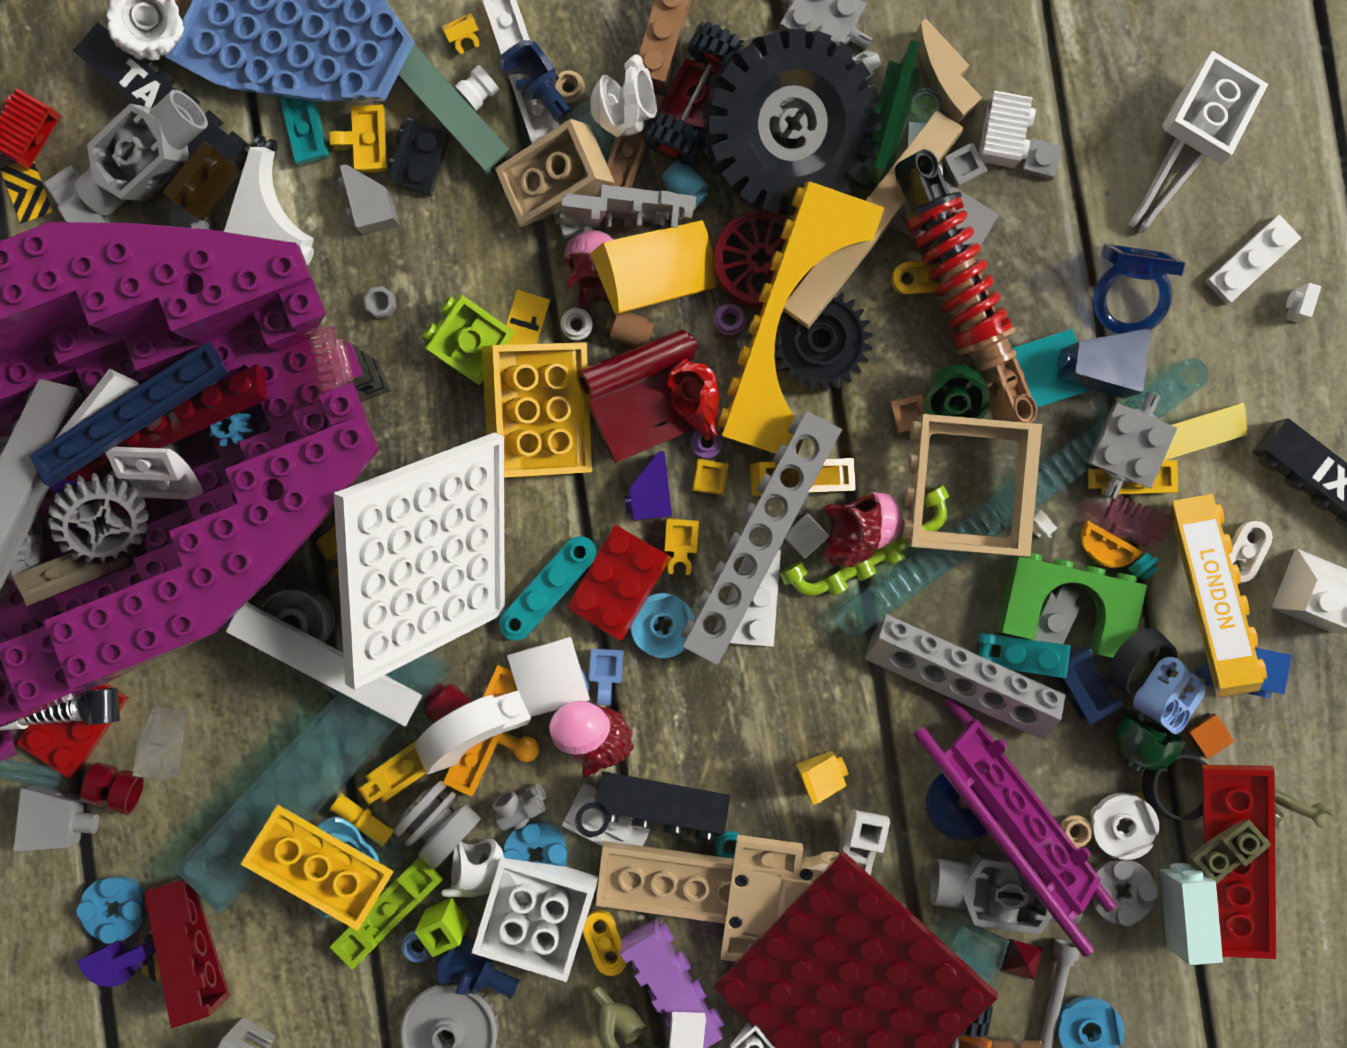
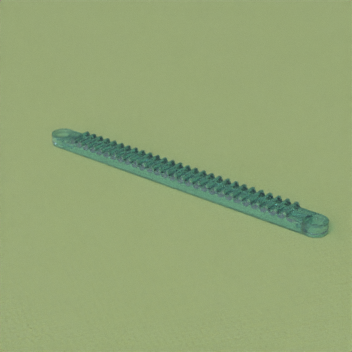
M1196 358L1183 360L1145 386L1143 393L1131 396L1122 405L1131 409H1141L1147 392L1155 393V395L1161 396L1153 412V415L1159 419L1204 386L1209 377L1206 364ZM1186 366L1193 367L1197 372V380L1193 384L1186 383L1182 378V371ZM1108 414L1039 463L1035 508L1093 467V465L1088 464V461ZM1016 480L945 532L997 537L1001 532L1008 529L1012 525ZM921 548L842 605L836 614L838 628L849 635L863 633L884 618L886 614L892 613L896 608L913 598L918 592L924 590L929 584L935 582L940 576L946 574L974 552ZM849 610H857L861 615V623L856 628H848L844 623V615Z

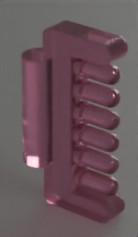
M329 326L306 330L305 336L307 338L320 336V338L309 341L311 346L322 345V347L312 348L311 353L313 355L324 354V356L313 358L315 364L325 363V365L316 366L315 372H327L326 374L317 375V381L329 380L327 383L319 384V390H333L346 385V382L354 381L346 339L337 340L335 327ZM326 392L319 393V394H318V399L320 400V397H319L320 394H323V393H326Z
M1119 494L1117 499L1112 498L1104 513V518L1112 522L1110 526L1111 534L1144 547L1149 544L1151 538L1163 541L1173 522V517L1169 514H1164L1163 512L1157 514L1156 509H1152L1150 512V507L1146 506L1143 509L1141 503L1136 506L1135 501H1130L1129 503L1128 498L1123 499Z

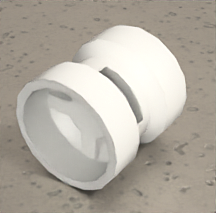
M479 65L471 71L470 77L467 80H461L454 86L456 91L475 112L483 106L485 98L488 96L493 97L499 91L493 79Z

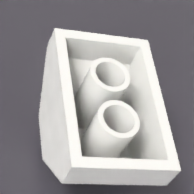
M1210 52L1173 104L1162 125L1165 132L1174 136L1175 140L1141 205L1130 220L1129 226L1134 228L1147 211L1184 144L1194 148L1195 152L1145 217L1138 229L1142 234L1206 156L1222 165L1233 154L1268 86L1266 82L1216 52Z

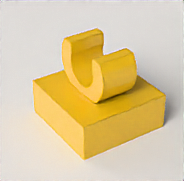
M471 13L442 25L449 43L454 41L458 53H464L461 46V41L464 38H471L475 47H479V39L474 33L479 29Z

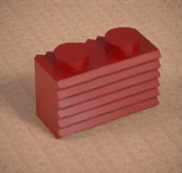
M17 88L14 90V94L9 95L3 103L4 111L1 112L0 153L29 170L61 118V115Z

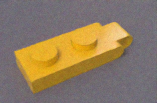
M1163 460L1152 488H1146L1134 482H1123L1118 494L1178 492L1177 460ZM1088 469V489L1101 488V495H1103L1111 476H1108L1102 469Z
M417 740L365 776L368 783L358 790L368 805L379 798L383 803L426 774L415 748Z

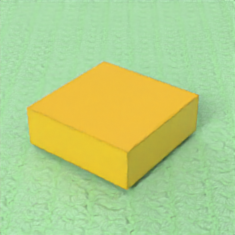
M697 458L692 491L724 496L729 464Z

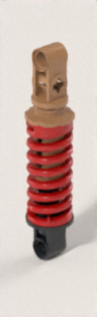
M922 149L898 162L895 167L896 180L900 184L910 212L902 217L903 222H906L912 237L919 235L920 231H926L915 240L914 244L918 249L932 247L931 250L921 257V261L924 265L939 263L938 266L929 271L928 278L931 281L940 280L941 282L935 288L934 293L937 297L947 296L948 300L941 305V310L944 313L953 312L955 316L948 321V327L950 329L960 328L959 331L952 333L957 347L956 352L958 355L969 354L974 363L972 369L978 371L987 383L990 395L989 405L994 420L1031 423L1037 416V405L1031 396L1024 373L1016 359V350L1012 349L1008 342V337L1016 331V328L1012 326L1009 317L1005 318L1007 311L1004 307H994L1001 299L998 291L988 292L987 290L994 283L993 276L981 275V272L987 268V261L985 259L975 260L974 258L981 250L980 244L977 242L963 244L964 241L974 235L973 227L966 226L959 229L956 227V225L968 217L965 210H959L964 207L961 191L949 193L936 156L930 150ZM1013 376L1015 377V379H1013V380H1011V381H1008V380H1007V379H1009V378H1011V377H1013ZM998 383V385L991 387V384Z

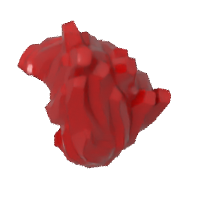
M684 359L667 376L668 380L666 382L668 387L671 388L672 407L680 418L686 420L698 433H702L706 440H710L719 435L716 430L719 404L717 380L714 372L704 363L688 362V359Z

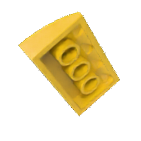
M703 220L679 225L678 228L670 227L603 242L590 253L615 315L712 290L716 287L713 251Z
M279 804L241 862L242 866L356 931L361 927L394 872L387 866Z

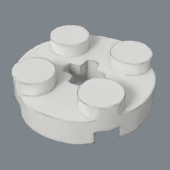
M1132 793L1111 794L1094 806L1090 813V824L1094 841L1103 851L1119 859L1132 860L1145 855L1152 848L1153 844L1151 843L1159 832V821L1154 809ZM1123 818L1126 821H1132V825L1128 826L1129 832L1126 834L1116 828L1119 821Z

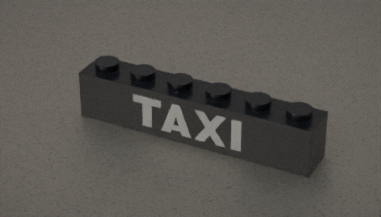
M99 22L73 50L135 105L153 108L170 91L176 90L173 87L176 81L162 68L157 72L149 66L152 60L146 58L139 60L118 48L110 38L109 31ZM186 89L182 91L199 105L200 102ZM208 110L205 113L208 126L188 144V152L193 154L204 140L242 170L248 155L244 148L248 143L233 130L229 135L220 128L224 123Z
M1289 418L1275 421L1252 452L1260 457L1259 462L1264 467L1272 471L1277 470L1286 477L1284 481L1290 487L1298 491L1303 490L1311 496L1310 501L1316 507L1325 511L1329 510L1337 516L1336 521L1347 529V462Z

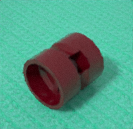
M96 762L84 779L80 794L81 801L99 808L107 804V808L110 811L126 816L130 815L141 797L144 787V776L129 770H122L118 773L117 767Z

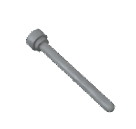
M1055 939L1052 951L1057 964L1040 1036L1043 1048H1052L1070 966H1074V962L1078 961L1080 952L1072 941L1065 939Z

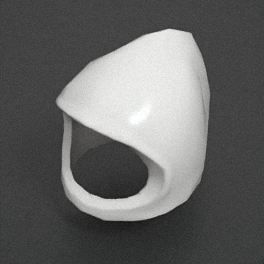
M486 839L475 844H465L461 841L454 848L451 873L452 884L450 888L441 891L442 896L477 897L490 894L500 858H505L501 847L494 839ZM482 853H486L488 859L480 864L479 860Z

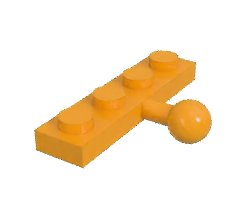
M500 664L497 665L483 697L493 695L496 698L518 691L512 670ZM506 732L492 736L466 751L457 765L449 768L443 783L472 797L498 743L514 750L516 758L522 762H531L537 758L540 750L539 744L532 737L525 736L519 739Z

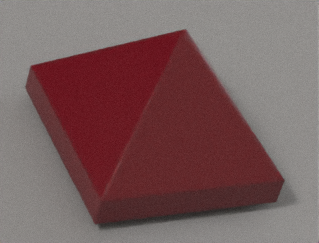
M1011 938L1002 970L1034 980L1043 948Z

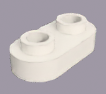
M1250 521L1243 523L1239 526L1231 541L1233 552L1229 556L1232 565L1236 560L1241 564L1239 570L1241 582L1250 581L1255 577L1271 546L1272 532L1263 522ZM1250 532L1255 535L1253 543H1250L1247 539Z

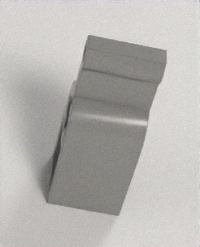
M72 165L44 182L46 188L58 203L59 211L66 222L112 223L109 216L95 212L79 197L75 189V181L80 175Z

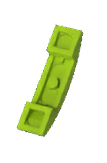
M418 857L378 897L359 930L356 931L348 927L330 948L353 970L443 878L435 869L432 870Z

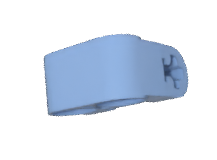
M1166 657L1157 663L1144 685L1138 690L1133 706L1146 718L1171 733L1177 734L1184 729L1191 715L1204 698L1206 693L1205 685L1195 674L1190 673L1188 668L1179 659ZM1170 669L1172 671L1176 670L1179 674L1174 678L1168 677L1166 672ZM1186 685H1192L1195 688L1192 693H1185L1183 689Z

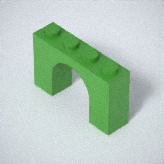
M1031 553L1030 557L1012 556L996 632L1035 640L1040 612L1046 596L1062 584L1074 583L1084 588L1090 594L1096 606L1097 617L1090 646L1094 654L1113 658L1122 644L1137 633L1147 585L1136 583V576L1117 573L1116 578L1105 576V569L1086 566L1085 571L1073 568L1074 562L1054 558L1053 564L1041 561L1042 555Z

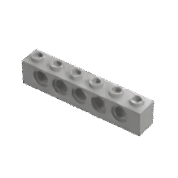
M888 614L885 615L871 637L865 660L1042 740L1061 721L1065 694Z

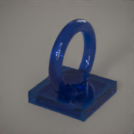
M1104 243L1101 256L1114 264V266L1102 275L1094 291L1093 303L1099 321L1108 330L1117 334L1142 329L1152 330L1165 318L1172 303V286L1167 274L1182 276L1185 262L1168 252ZM1122 275L1142 280H1154L1158 286L1159 299L1156 308L1147 318L1139 322L1125 323L1119 321L1110 313L1107 307L1109 288Z

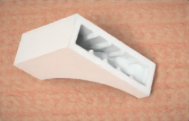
M250 147L224 232L297 243L308 265L314 254V249L311 248L314 238L302 232L289 220L277 200L272 179L275 152L265 147Z

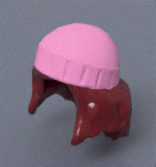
M597 230L583 231L573 236L567 242L564 260L573 272L567 279V286L572 288L574 283L578 282L580 293L577 297V305L580 309H584L591 302L599 300L610 303L590 253L603 242L613 239L610 235Z
M872 492L843 506L835 504L826 505L824 511L831 517L833 527L830 537L827 539L828 545L822 553V559L830 564L839 565L841 568L846 566L852 568L858 563L871 559L875 550L895 542L902 531L903 524L902 511L895 499L886 493Z
M572 701L558 709L550 721L549 730L554 745L559 750L572 755L582 763V776L584 778L597 773L601 768L606 769L617 765L619 761L623 762L625 757L630 756V752L634 749L631 740L633 734L631 728L626 724L623 715L612 709L587 701Z

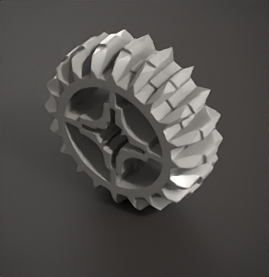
M93 473L91 481L85 482L84 478L79 476L77 478L78 486L74 487L66 483L64 485V492L66 494L56 493L54 496L56 504L50 505L49 515L52 517L48 519V526L53 530L51 532L52 539L55 542H60L59 547L62 552L71 550V557L74 560L84 555L85 562L89 565L94 557H99L100 563L104 565L107 556H113L115 560L119 561L120 551L131 554L133 551L131 543L141 545L142 538L140 534L146 533L148 529L144 521L148 520L149 515L148 511L144 509L146 506L144 498L137 497L139 494L136 487L127 488L126 480L120 479L114 484L113 476L108 474L104 481H99L98 475ZM94 500L89 504H83L87 501ZM110 500L122 505L127 510L128 516L121 515L120 511L111 509ZM102 511L104 512L105 519L101 517ZM96 517H101V521H97L94 527L93 519L96 520ZM68 522L76 523L77 527L86 529L88 537L77 533Z

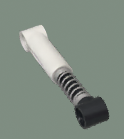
M118 688L89 690L76 698L0 727V731L25 729L31 724H45L47 722L61 723L73 720L84 721L86 725L121 721Z

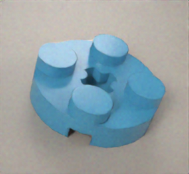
M544 821L530 822L520 829H514L504 845V857L506 859L532 862L529 859L530 854L527 852V849L532 848L535 850L539 846L543 849L541 856L544 859L542 861L535 860V863L566 867L568 860L567 843L564 835L554 825Z
M105 876L92 883L85 890L81 903L77 907V916L81 919L87 932L96 939L107 944L124 940L138 931L146 920L147 912L145 913L146 909L144 906L145 890L136 880L129 876ZM117 901L120 904L117 909L120 913L119 916L116 914L111 915L108 912V902L112 904Z
M1080 996L1061 1006L1056 1035L1062 1048H1117L1118 1045H1122L1124 1040V1025L1120 1015L1104 999L1095 996ZM1088 1023L1098 1026V1030L1093 1031V1037L1091 1038L1082 1033V1029Z

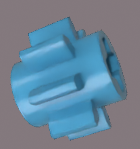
M239 412L210 425L211 432L209 437L221 438L220 446H231L232 442L240 445L239 442L244 440V436L254 432L250 428L249 422L252 415Z

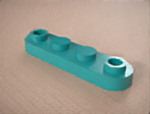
M577 536L570 539L506 610L500 619L499 626L501 633L507 639L518 641L526 638L592 565L597 556V549L589 538ZM578 546H582L586 550V555L581 559L574 555V550ZM513 618L521 622V628L518 631L510 627V621Z

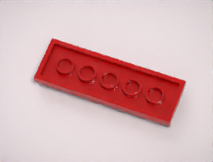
M1202 765L1203 845L1224 830L1246 818L1255 825L1271 844L1268 849L1246 867L1243 864L1238 865L1216 884L1222 957L1276 959L1274 767L1263 765Z

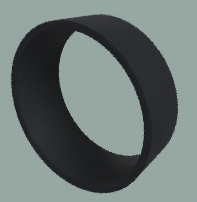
M1149 628L1139 631L1126 640L1115 653L1109 666L1108 680L1113 687L1135 698L1138 690L1144 685L1157 663L1166 657L1177 658V650L1159 630ZM1160 648L1159 654L1149 670L1139 679L1129 684L1131 675L1138 663L1151 651ZM1168 669L1166 675L1169 677L1173 671Z
M1182 750L1177 759L1190 758L1197 760L1201 766L1208 765L1198 756L1186 750ZM1145 768L1142 776L1143 796L1145 801L1158 815L1171 820L1185 821L1203 816V802L1195 811L1185 816L1179 817L1167 811L1161 804L1157 794V781L1163 769L1149 770Z

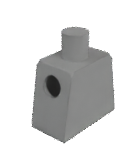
M32 784L21 788L14 851L58 849L72 846L80 841L81 833L94 834L97 831L99 815L83 813L84 803L81 801L80 795L42 784Z

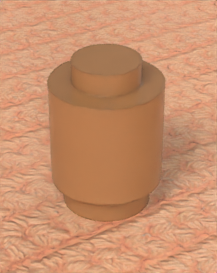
M629 311L617 315L611 312L605 331L611 332L609 339L636 348L649 343L655 323L647 321V317Z

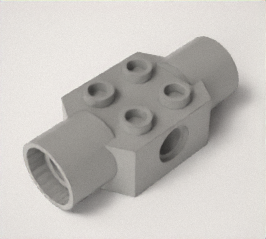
M178 90L170 91L153 108L129 104L87 144L90 168L75 181V189L82 201L95 212L109 216L127 200L147 202L176 176L188 161V144L208 126L207 118L201 108L189 96Z
M974 851L967 863L936 859L934 861L930 879V901L932 905L964 909L966 916L974 926L1039 935L1049 921L1056 922L1005 855ZM1025 858V859L1027 860V862L1031 865V867L1034 869V871L1037 873V875H1038V876L1041 878V880L1044 882V880L1042 879V877H1041V876L1039 875V873L1035 870V868L1032 866V864L1029 862V860H1028L1027 858ZM1083 913L1073 920L1076 925L1079 924Z

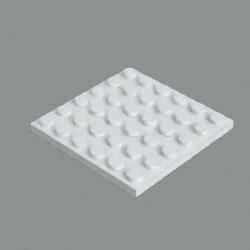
M497 433L486 435L334 493L345 685L355 690L505 613L504 436Z

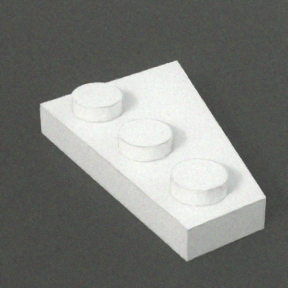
M778 550L730 643L774 647L781 550ZM744 556L738 573L747 574L752 570L753 562L750 558ZM734 587L731 588L726 603H731L738 597V592ZM720 618L713 632L718 631L722 627L723 623Z

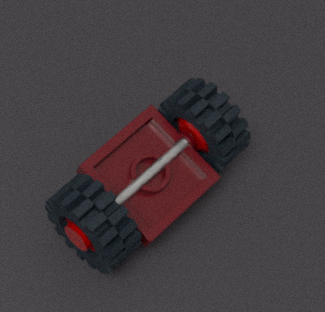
M701 22L698 25L687 47L689 55L695 57V61L684 60L659 112H656V116L651 119L643 135L645 143L650 145V148L654 151H659V154L668 156L672 161L680 160L689 166L695 164L703 148L699 131L704 130V119H699L701 102H707L709 92L705 91L711 76L718 74L721 70L719 66L721 61L730 52H736L740 48L739 45L745 42L744 40H739L737 34L732 35L729 33L730 30L727 28L721 29L720 25L715 24L713 26L710 22Z

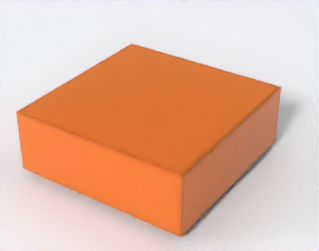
M1214 713L1186 730L1203 758L1206 759L1211 758L1235 742L1217 714Z

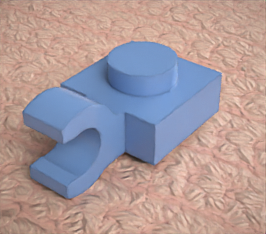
M591 649L589 681L599 682L597 705H611L612 683H622L623 650Z

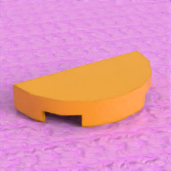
M1084 520L1080 532L1081 545L1086 555L1096 564L1107 568L1124 567L1136 562L1142 555L1143 551L1092 522Z

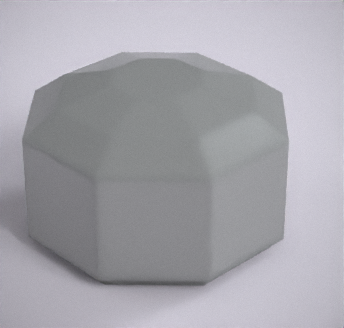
M383 286L370 288L363 298L365 310L377 319L389 318L397 308L395 295Z

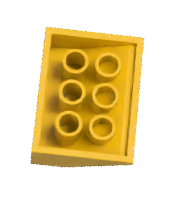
M587 343L483 346L482 361L486 435L497 433L504 436V478L592 472L590 409L577 379V371L588 367Z

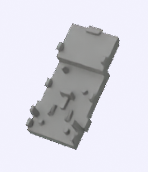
M602 184L596 197L565 193L560 209L555 210V223L582 226L583 231H592V228L599 227L603 217H607L606 227L611 228L612 218L624 219V228H632V220H635V229L641 228L642 221L661 225V229L668 228V224H671V228H678L679 225L685 224L689 218H692L693 212L696 209V196L676 194L669 191L660 192Z

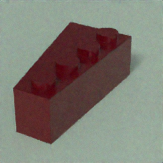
M193 873L156 884L144 891V906L149 915L171 1029L209 1017L230 997Z

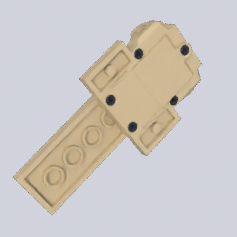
M737 835L734 859L604 841L596 906L723 923L725 926L720 960L736 962L840 853L827 851L821 853V855L802 858V843Z

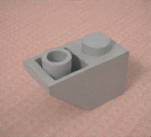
M347 164L341 165L342 177L338 178V183L344 197L348 196L350 208H346V213L351 227H356L362 235L400 226L392 195L387 188Z

